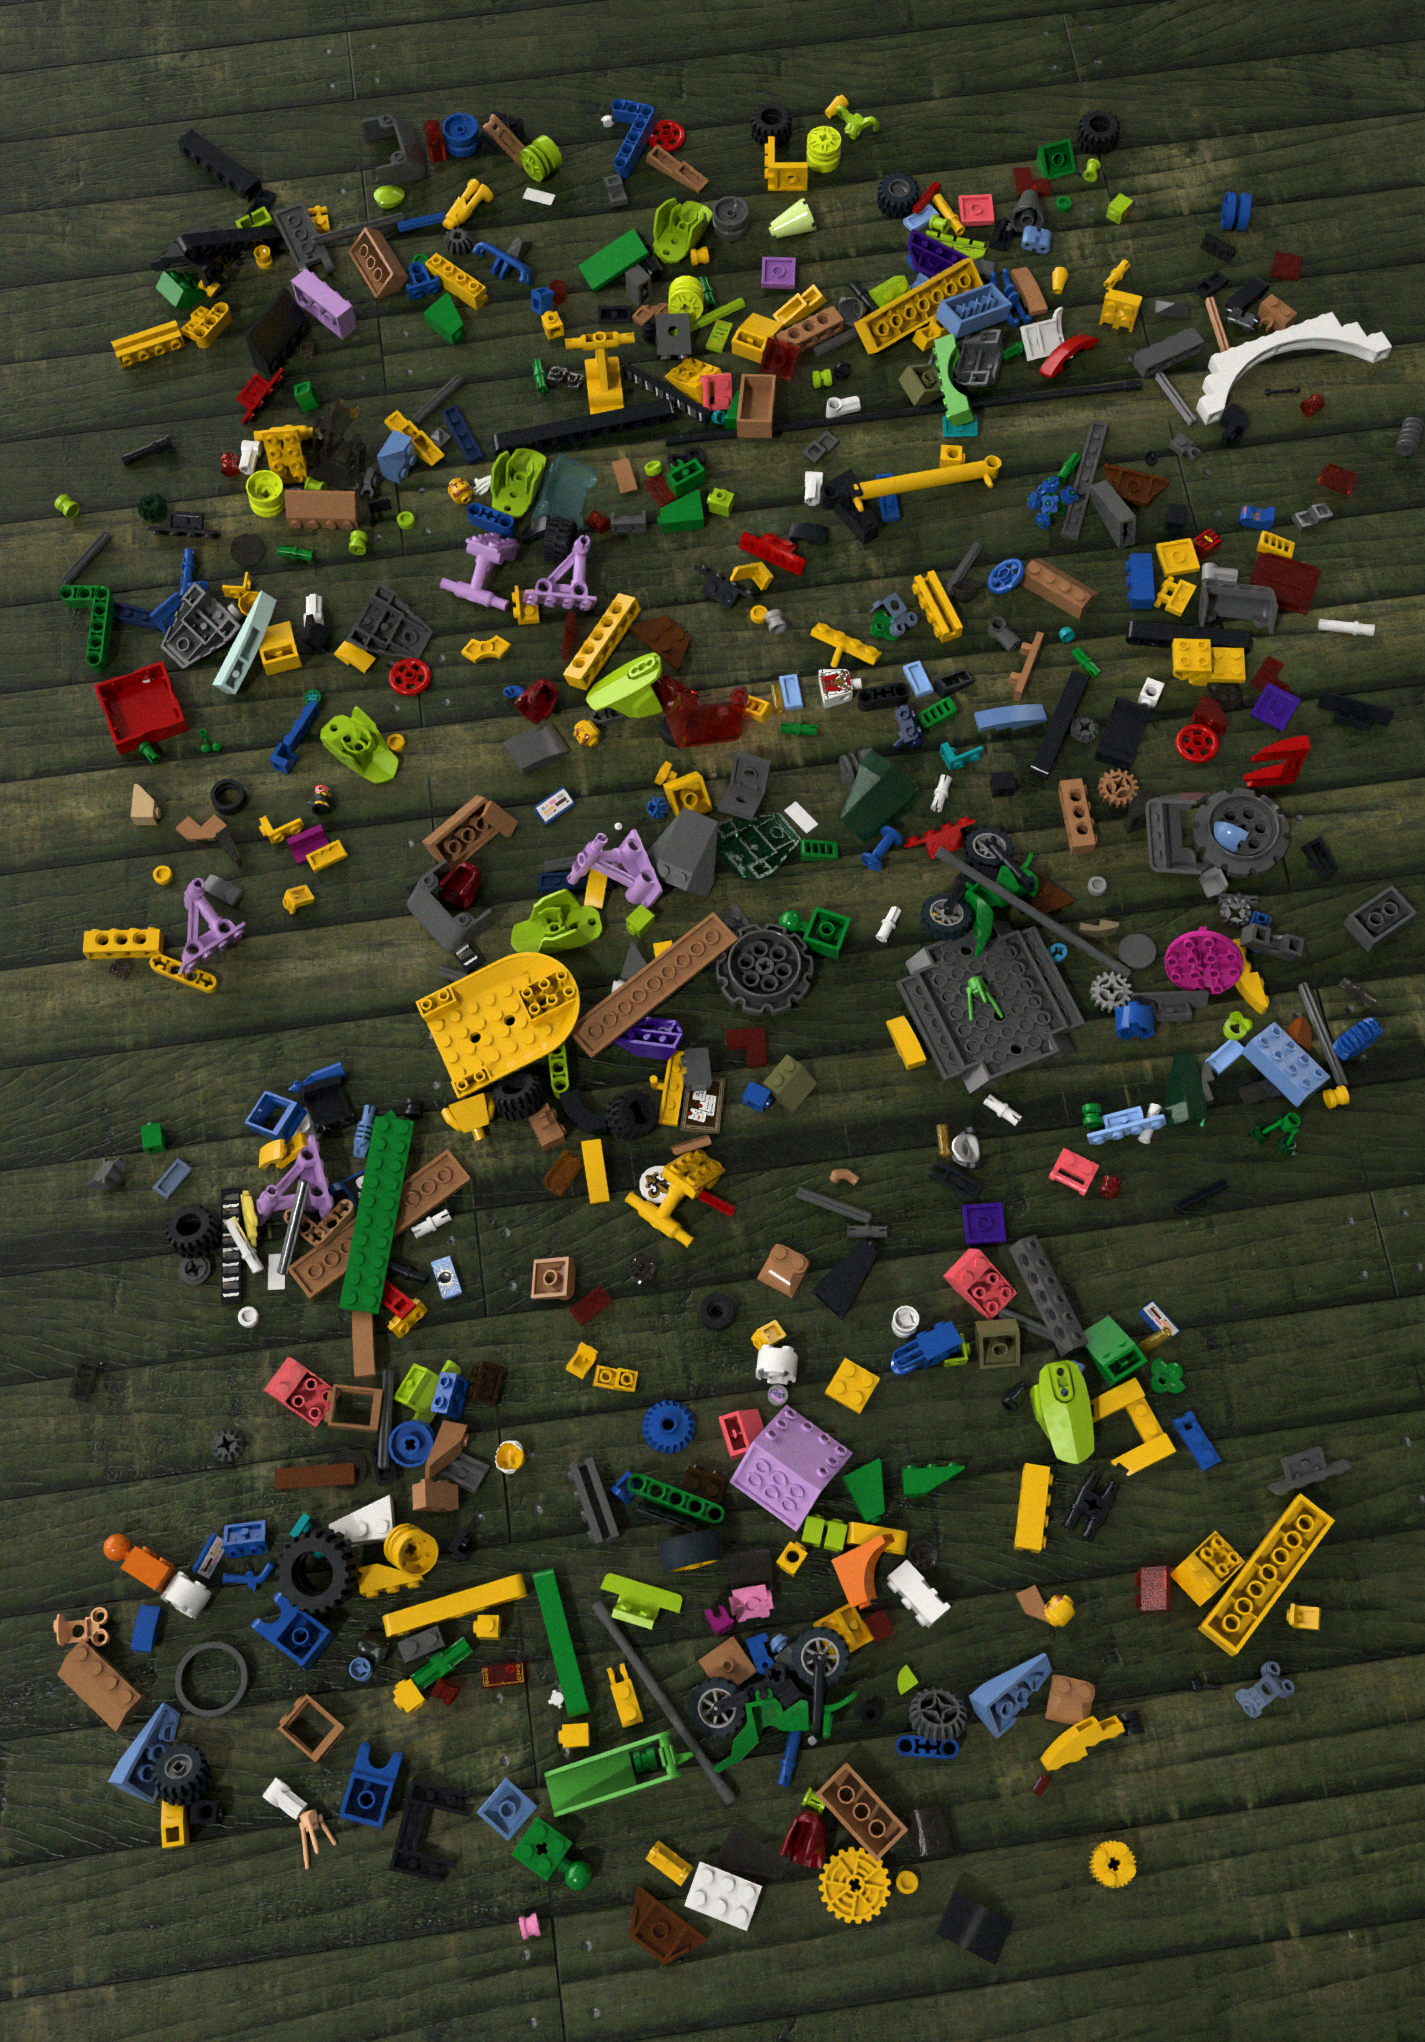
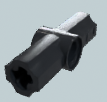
M638 232L637 235L650 256L640 262V265L645 268L651 279H659L663 275V269L645 235Z

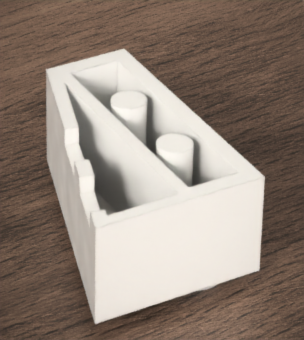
M388 1495L329 1524V1529H334V1533L341 1532L344 1534V1540L350 1539L353 1542L351 1547L385 1542L387 1535L396 1527L393 1498Z
M908 1560L903 1562L887 1577L889 1581L887 1583L888 1587L894 1593L898 1592L903 1598L901 1602L908 1610L912 1608L917 1614L915 1616L916 1620L922 1627L926 1625L929 1629L949 1611L951 1606L947 1602L944 1604L937 1596L938 1592L934 1588H930L925 1582L924 1577Z

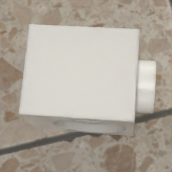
M1147 677L1137 704L1146 705L1154 710L1165 683Z

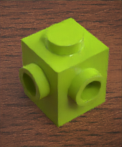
M714 488L713 493L709 494L707 498L709 512L729 518L735 504L734 493L728 492L725 489Z

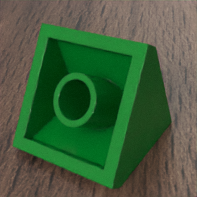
M1070 138L1038 148L1036 165L1045 181L1076 172Z

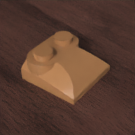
M776 1244L772 1248L757 1280L793 1298L811 1262L794 1250L784 1245Z
M571 1257L534 1260L531 1299H570L575 1290L576 1267Z
M1052 1675L1044 1719L1075 1725L1090 1717L1092 1702L1095 1696V1684L1066 1676Z

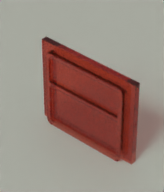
M1259 552L1253 573H1251L1249 585L1267 586L1274 589L1278 607L1307 616L1321 570L1272 553Z

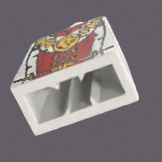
M846 669L819 670L818 680L824 709L851 701L852 690L862 689L861 679H850L849 671Z

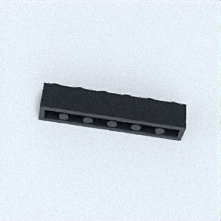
M192 129L177 140L179 151L184 157L187 156L195 165H199L206 173L214 176L218 182L221 181L229 190L236 192L240 198L250 202L262 189L258 177Z

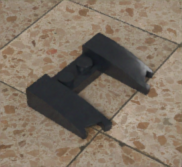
M416 1780L411 1781L389 1866L390 1871L443 1883L444 1880L441 1876L449 1866L454 1869L457 1862L417 1853L416 1850L427 1807L468 1817L469 1810H463L461 1796H464L465 1792Z

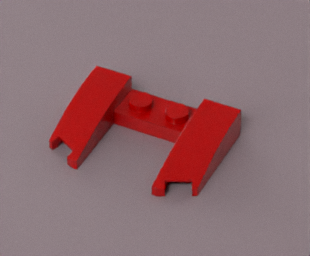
M1308 735L1276 742L1252 756V762L1283 761L1281 764L1265 767L1243 775V780L1247 782L1248 788L1294 784L1311 749Z

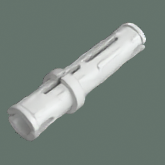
M1320 618L1318 630L1350 633L1353 636L1357 634L1373 636L1375 624Z
M236 1217L225 1221L224 1224L242 1253V1259L246 1260L252 1274L263 1270L264 1266L256 1255V1249L252 1248Z

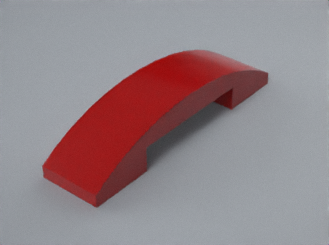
M1087 334L1069 338L1048 356L1040 368L1039 374L1052 379L1063 370L1062 363L1080 349L1089 350L1099 342V339Z
M386 1279L382 1304L399 1319L403 1320L416 1307V1304Z

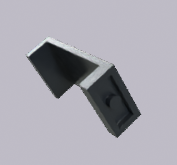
M1116 697L1093 760L1129 771L1151 708L1143 704L1130 702L1125 698Z

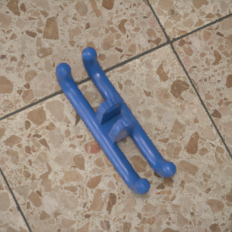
M479 242L472 250L474 255L479 254L480 257H484L486 252L489 251L497 256L491 269L493 275H496L502 267L499 278L504 280L513 266L521 273L519 282L525 283L527 286L531 285L533 272L527 265L489 243Z
M1005 268L1002 272L1005 285L1003 295L1012 303L1011 309L1016 308L1022 322L1029 324L1032 316L1026 315L1019 300V295L1015 292L1014 284H1011L1009 269ZM991 272L990 283L992 282L1001 292L997 284V273ZM1010 311L1007 321L1012 328H1016L1019 325V319L1014 318Z

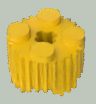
M1106 1841L1098 1844L1094 1848L1095 1851L1091 1852L1093 1856H1090L1092 1860L1089 1861L1091 1864L1089 1866L1091 1868L1090 1873H1093L1092 1877L1096 1878L1097 1882L1100 1881V1885L1109 1888L1123 1887L1135 1876L1137 1868L1134 1865L1136 1863L1134 1860L1135 1856H1132L1133 1852L1129 1851V1847L1126 1844ZM1110 1858L1117 1862L1116 1870H1113V1868L1109 1869Z

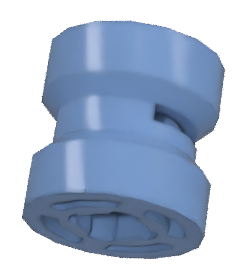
M364 1658L354 1659L349 1666L351 1676L358 1681H367L373 1675L374 1668L372 1664Z

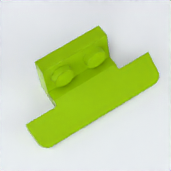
M447 1360L441 1372L460 1375L461 1369L451 1360ZM414 1363L393 1399L416 1411L412 1419L423 1420L431 1424L437 1414L431 1412L430 1409L440 1374L437 1375L429 1369Z
M612 1573L605 1576L600 1588L619 1594L611 1617L651 1630L656 1623L660 1607L680 1613L681 1595Z

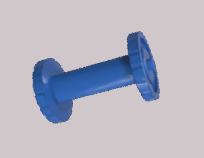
M888 826L881 828L880 831L883 839L872 854L864 852L860 857L868 868L876 872L882 870L883 864L880 859L891 844L900 845L903 841L901 835L895 829Z

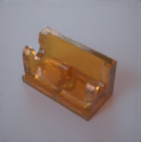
M564 1149L543 1178L544 1188L561 1197L581 1169L580 1160L577 1157L573 1158Z

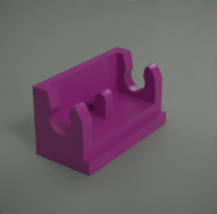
M719 1605L720 1614H716V1617L710 1608L704 1611L705 1617L716 1637L735 1627L733 1618L730 1619L725 1608Z

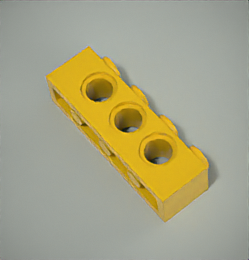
M154 927L144 930L130 928L128 930L110 929V931L92 929L91 931H84L83 953L88 960L151 958L155 954L163 955L164 935L160 929ZM127 940L125 944L120 945L123 941ZM142 940H146L145 943L139 944Z

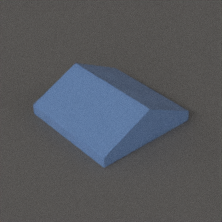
M505 1778L476 1813L509 1841L537 1808V1805L511 1781Z

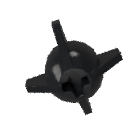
M313 614L306 615L305 628L302 632V638L298 642L305 643L307 646L314 648L319 655L326 654L324 645L328 641V633L335 629L334 627L326 629L322 624L316 623Z

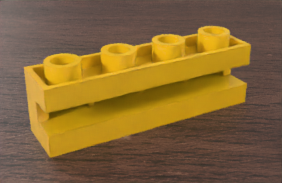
M435 253L425 263L430 279H435L434 276L438 275L440 285L475 310H478L488 301L487 295L484 294L487 291L486 286L439 254Z
M176 320L111 342L121 368L185 347Z
M935 571L927 572L926 578H922L921 575L915 576L912 590L915 595H918L919 604L922 609H925L927 620L934 627L935 636L939 637L941 643L961 637L963 626Z
M1025 1463L1023 1466L1014 1550L1022 1551L1025 1549L1031 1550L1032 1553H1040L1041 1549L1045 1548L1046 1536L1043 1535L1044 1527L1048 1526L1049 1515H1046L1045 1511L1046 1506H1050L1051 1494L1047 1493L1048 1486H1052L1053 1473H1050V1467L1029 1463Z

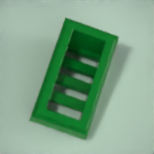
M738 390L725 416V429H737L740 394Z
M949 696L918 713V721L925 731L957 717L958 710ZM925 716L929 718V723L926 721Z
M800 840L801 862L839 859L838 843L835 841ZM829 847H832L833 854H829ZM814 848H818V853H814ZM821 848H825V854L822 853Z

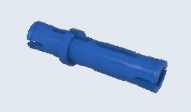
M190 548L184 550V559L181 563L180 598L189 589L187 583L192 582L193 571L195 570L194 558L196 552Z
M789 1731L784 1756L780 1760L781 1769L777 1781L778 1785L791 1786L793 1770L797 1767L795 1761L802 1731Z

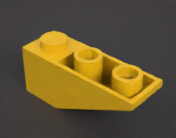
M380 1564L358 1568V1572L362 1573L361 1580L358 1581L360 1594L366 1596V1598L378 1597L380 1592L387 1591V1594L400 1591L399 1588L408 1586V1589L420 1587V1583L425 1582L422 1576H410L401 1570Z
M162 1800V1848L172 1849L190 1845L187 1803H184L183 1806H178L177 1803L172 1806Z

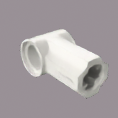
M858 396L844 399L830 398L827 401L826 417H838L860 411L861 406Z
M243 440L239 471L246 475H251L255 471L258 457L262 455V443Z
M805 472V503L809 506L819 504L823 472Z
M310 594L306 597L304 627L306 615L313 614L316 623L324 626L322 596Z
M277 1777L262 1795L268 1802L275 1807H280L295 1820L304 1813L308 1806V1803L293 1793L291 1788Z

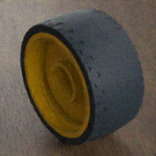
M717 1529L689 1533L658 1543L660 1563L665 1574L692 1570L723 1560V1550Z

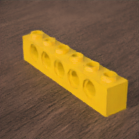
M618 593L588 639L575 655L573 661L566 668L563 675L569 686L582 690L589 688L641 611L635 597Z

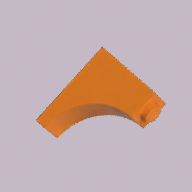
M892 1533L881 1535L832 1560L851 1608L859 1607L860 1610L872 1605L871 1601L877 1599L874 1586V1571L881 1553L886 1547L895 1542Z

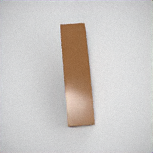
M1023 267L1011 270L1010 273L1019 298H1022L1024 306L1028 308L1030 315L1047 313L1048 308L1043 295L1029 269Z
M352 1311L355 1378L376 1376L374 1314Z

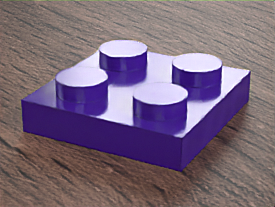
M1268 683L1251 711L1250 716L1283 732L1301 699Z
M1002 1202L962 1205L966 1246L1006 1243Z

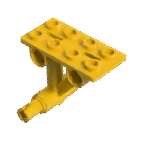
M599 331L593 334H583L580 338H565L566 350L582 348L584 351L595 350V359L585 360L590 415L624 408L619 359L617 356L607 357V348H616L620 344H635L634 332L618 334L616 331Z
M306 425L271 427L269 430L254 431L255 441L264 442L270 471L278 474L283 484L305 483L308 478L307 462L305 455L302 453L301 441H307L309 438H323L324 427H308Z
M701 1149L688 1151L663 1167L662 1177L671 1184L660 1207H657L650 1201H644L633 1191L625 1199V1202L638 1210L639 1216L647 1220L654 1228L660 1230L669 1238L677 1239L687 1248L693 1243L695 1237L683 1230L681 1224L670 1216L672 1211L685 1195L695 1200L704 1186L710 1190L726 1171L718 1161L709 1158Z

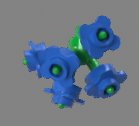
M1059 477L1045 479L1037 488L1038 492L1033 491L1027 499V505L1031 511L1043 505L1041 507L1042 512L1037 513V517L1034 520L1038 527L1048 530V526L1051 525L1052 519L1050 515L1052 513L1059 512L1064 514L1066 512L1063 503L1071 505L1073 501L1079 500V496L1070 485L1066 489L1061 490V500H1059L1055 492L1059 489Z

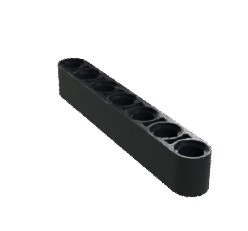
M275 225L183 234L177 238L176 243L186 258L254 251L260 245L268 246L269 249L279 248L283 245L284 239Z
M1130 621L1126 624L1125 641L1131 645L1172 649L1174 638L1210 639L1211 647L1244 648V655L1250 653L1251 634L1245 631Z
M1072 670L1029 771L1030 775L1047 780L1090 678L1089 675Z

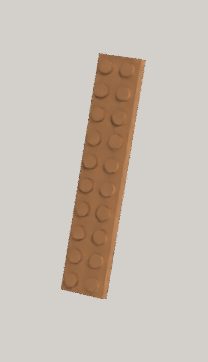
M712 912L576 1022L570 1036L591 1059L595 1058L738 941V938Z
M448 1149L404 1181L394 1238L472 1181ZM356 1217L348 1222L327 1246L322 1249L313 1248L287 1268L310 1300L314 1299L345 1275Z

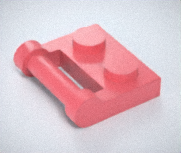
M731 373L702 375V406L708 409L709 412L712 410L729 409L732 402ZM713 381L714 403L710 404L709 382Z
M1063 1148L1048 1179L1052 1181L1055 1179L1079 1191V1194L1084 1196L1099 1165ZM1059 1170H1062L1084 1181V1184L1078 1183L1058 1173Z

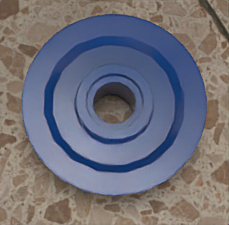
M664 1400L649 1408L642 1422V1431L646 1442L654 1450L672 1454L683 1450L690 1444L695 1434V1420L688 1407L681 1402ZM665 1422H673L674 1427L671 1430L664 1429L663 1425Z

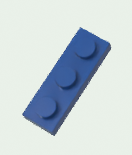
M893 473L876 474L875 480L893 477ZM896 494L878 497L882 522L899 521L900 515Z
M311 700L308 705L304 706L301 716L293 723L292 730L289 734L285 735L283 744L287 751L294 753L319 715L320 709L317 702Z

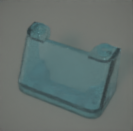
M558 453L544 475L531 522L541 516L550 515V520L555 516L575 521L577 529L580 531L584 524L582 516H580L588 489L590 487L593 488L597 478H595L597 470Z

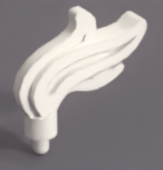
M491 475L482 479H474L476 486L473 488V495L479 494L481 496L488 492L491 487Z

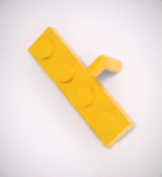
M818 623L810 634L836 647L831 666L834 668L838 667L843 651L871 665H874L882 654L875 647L867 646L861 643L860 640L846 636L845 633L836 631L824 623Z
M676 1050L669 1058L664 1083L658 1082L655 1075L650 1077L651 1088L663 1091L658 1120L659 1125L678 1127L684 1089L682 1074H685L684 1067H681L680 1056L683 1055L684 1051Z

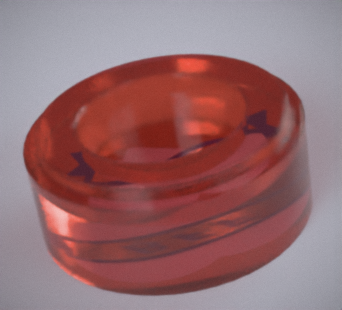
M1042 1773L1035 1781L1031 1792L1038 1797L1041 1796L1046 1790L1050 1778Z

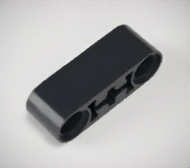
M1255 275L1229 298L1225 308L1227 309L1229 306L1237 307L1244 310L1243 315L1267 293L1270 285Z
M897 683L862 689L858 693L857 707L863 712L900 707L908 703L910 688L905 683Z

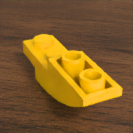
M1240 938L1234 939L1232 941L1239 947L1243 956V971L1235 986L1243 998L1257 1012L1264 1014L1269 1006V998L1263 990L1264 981L1259 977L1258 972L1251 973V964L1247 962L1245 957L1246 948L1240 946Z
M1116 1715L1100 1722L1094 1716L1088 1717L1062 1733L1046 1749L1040 1758L1041 1763L1047 1771L1060 1769L1062 1765L1077 1762L1082 1757L1088 1755L1085 1747L1095 1746L1102 1740L1115 1738L1120 1733L1125 1732L1123 1724Z

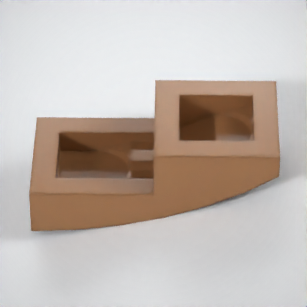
M629 459L612 462L620 495L637 491Z

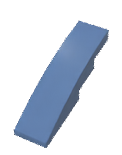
M1042 704L1006 706L974 713L979 732L992 728L998 731L1009 727L1015 730L1048 720Z

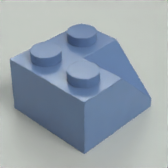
M393 430L377 455L382 477L401 484L402 480L408 476L409 469L417 461L412 437Z

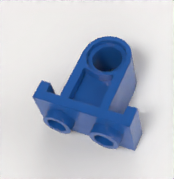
M414 262L409 266L412 286L406 284V289L410 301L442 291L438 275L434 276L435 279L430 280L423 263Z

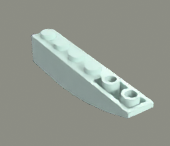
M260 591L212 684L226 694L237 693L268 627L277 600L265 592Z

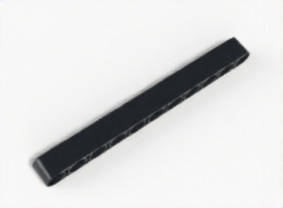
M665 399L498 433L492 436L491 441L494 454L497 457L505 451H509V455H513L518 448L539 450L671 423L678 416L674 401Z

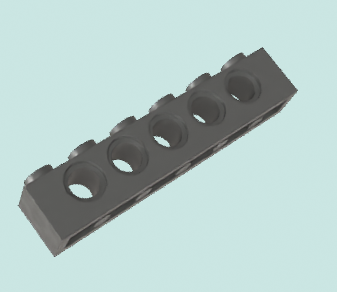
M1033 1235L1018 1240L1009 1248V1251L1046 1327L1051 1332L1050 1335L1061 1357L1077 1353L1089 1342L1037 1236Z

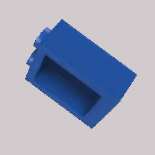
M264 1091L244 1123L255 1133L273 1140L284 1139V1144L287 1145L306 1116L307 1111L297 1102ZM277 1105L285 1108L286 1111L272 1131L264 1128L263 1125Z

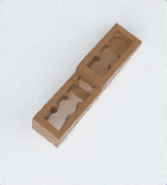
M658 144L647 154L646 163L697 193H700L709 183L707 178L684 160L680 163Z

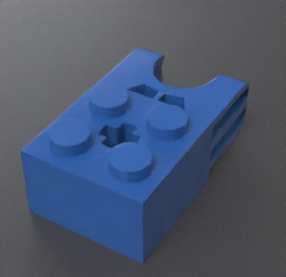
M942 1321L934 1326V1330L930 1332L925 1330L916 1335L917 1338L896 1349L890 1365L892 1372L897 1376H904L920 1367H923L925 1370L958 1353L963 1341L952 1321L947 1323Z
M277 1592L273 1596V1600L281 1609L279 1619L274 1623H265L257 1618L251 1623V1626L295 1663L308 1671L335 1636L307 1612L299 1611V1606L292 1607L289 1604L290 1600L288 1598L284 1599L282 1594ZM301 1637L306 1638L303 1642L300 1641Z
M363 1742L360 1745L339 1818L383 1830L403 1761V1752H394L388 1765L377 1769L372 1767L369 1762L371 1753L369 1743ZM367 1796H370V1799L373 1801L369 1806H365L362 1802V1799H366Z

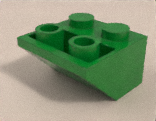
M163 271L156 286V289L176 308L188 309L207 296V292L198 287L199 283L188 272Z

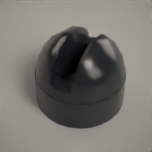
M1148 451L1145 454L1144 461L1148 466L1157 464V452Z

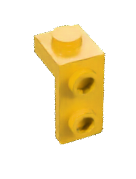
M763 562L735 567L730 580L734 582L752 578L761 590H766L774 576Z
M266 816L259 818L261 822L259 829L263 837L268 836L271 844L279 843L286 837L296 835L305 829L301 818L275 830L272 829Z

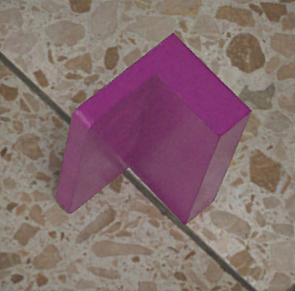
M321 824L286 839L297 864L308 861L305 855L329 844Z

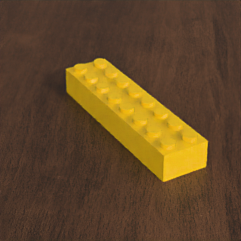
M966 258L856 321L854 325L867 353H877L930 322V320L935 319L940 301L983 286V282L972 258Z
M1301 1493L1297 1495L1197 1629L1230 1656L1236 1655L1335 1520Z

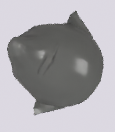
M842 296L839 299V314L844 319V323L856 328L854 323L865 317L868 309L859 298H846Z

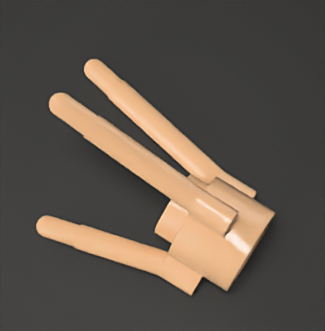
M316 1809L307 1811L299 1816L306 1869H309L306 1832L310 1833L316 1854L319 1853V1848L314 1830L319 1828L318 1824L321 1825L334 1846L337 1845L335 1838L324 1822L322 1814L318 1815Z

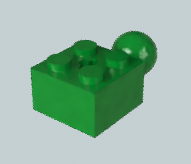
M815 906L810 922L804 921L797 911L788 910L780 916L779 925L787 928V934L799 931L804 932L803 941L808 947L807 950L838 960L851 927V918Z
M536 1817L511 1854L547 1882L551 1880L557 1869L564 1873L565 1882L572 1890H584L592 1881V1870L587 1863L583 1861L571 1862L566 1858L574 1843L539 1817ZM546 1843L547 1854L542 1853L539 1855L538 1846Z

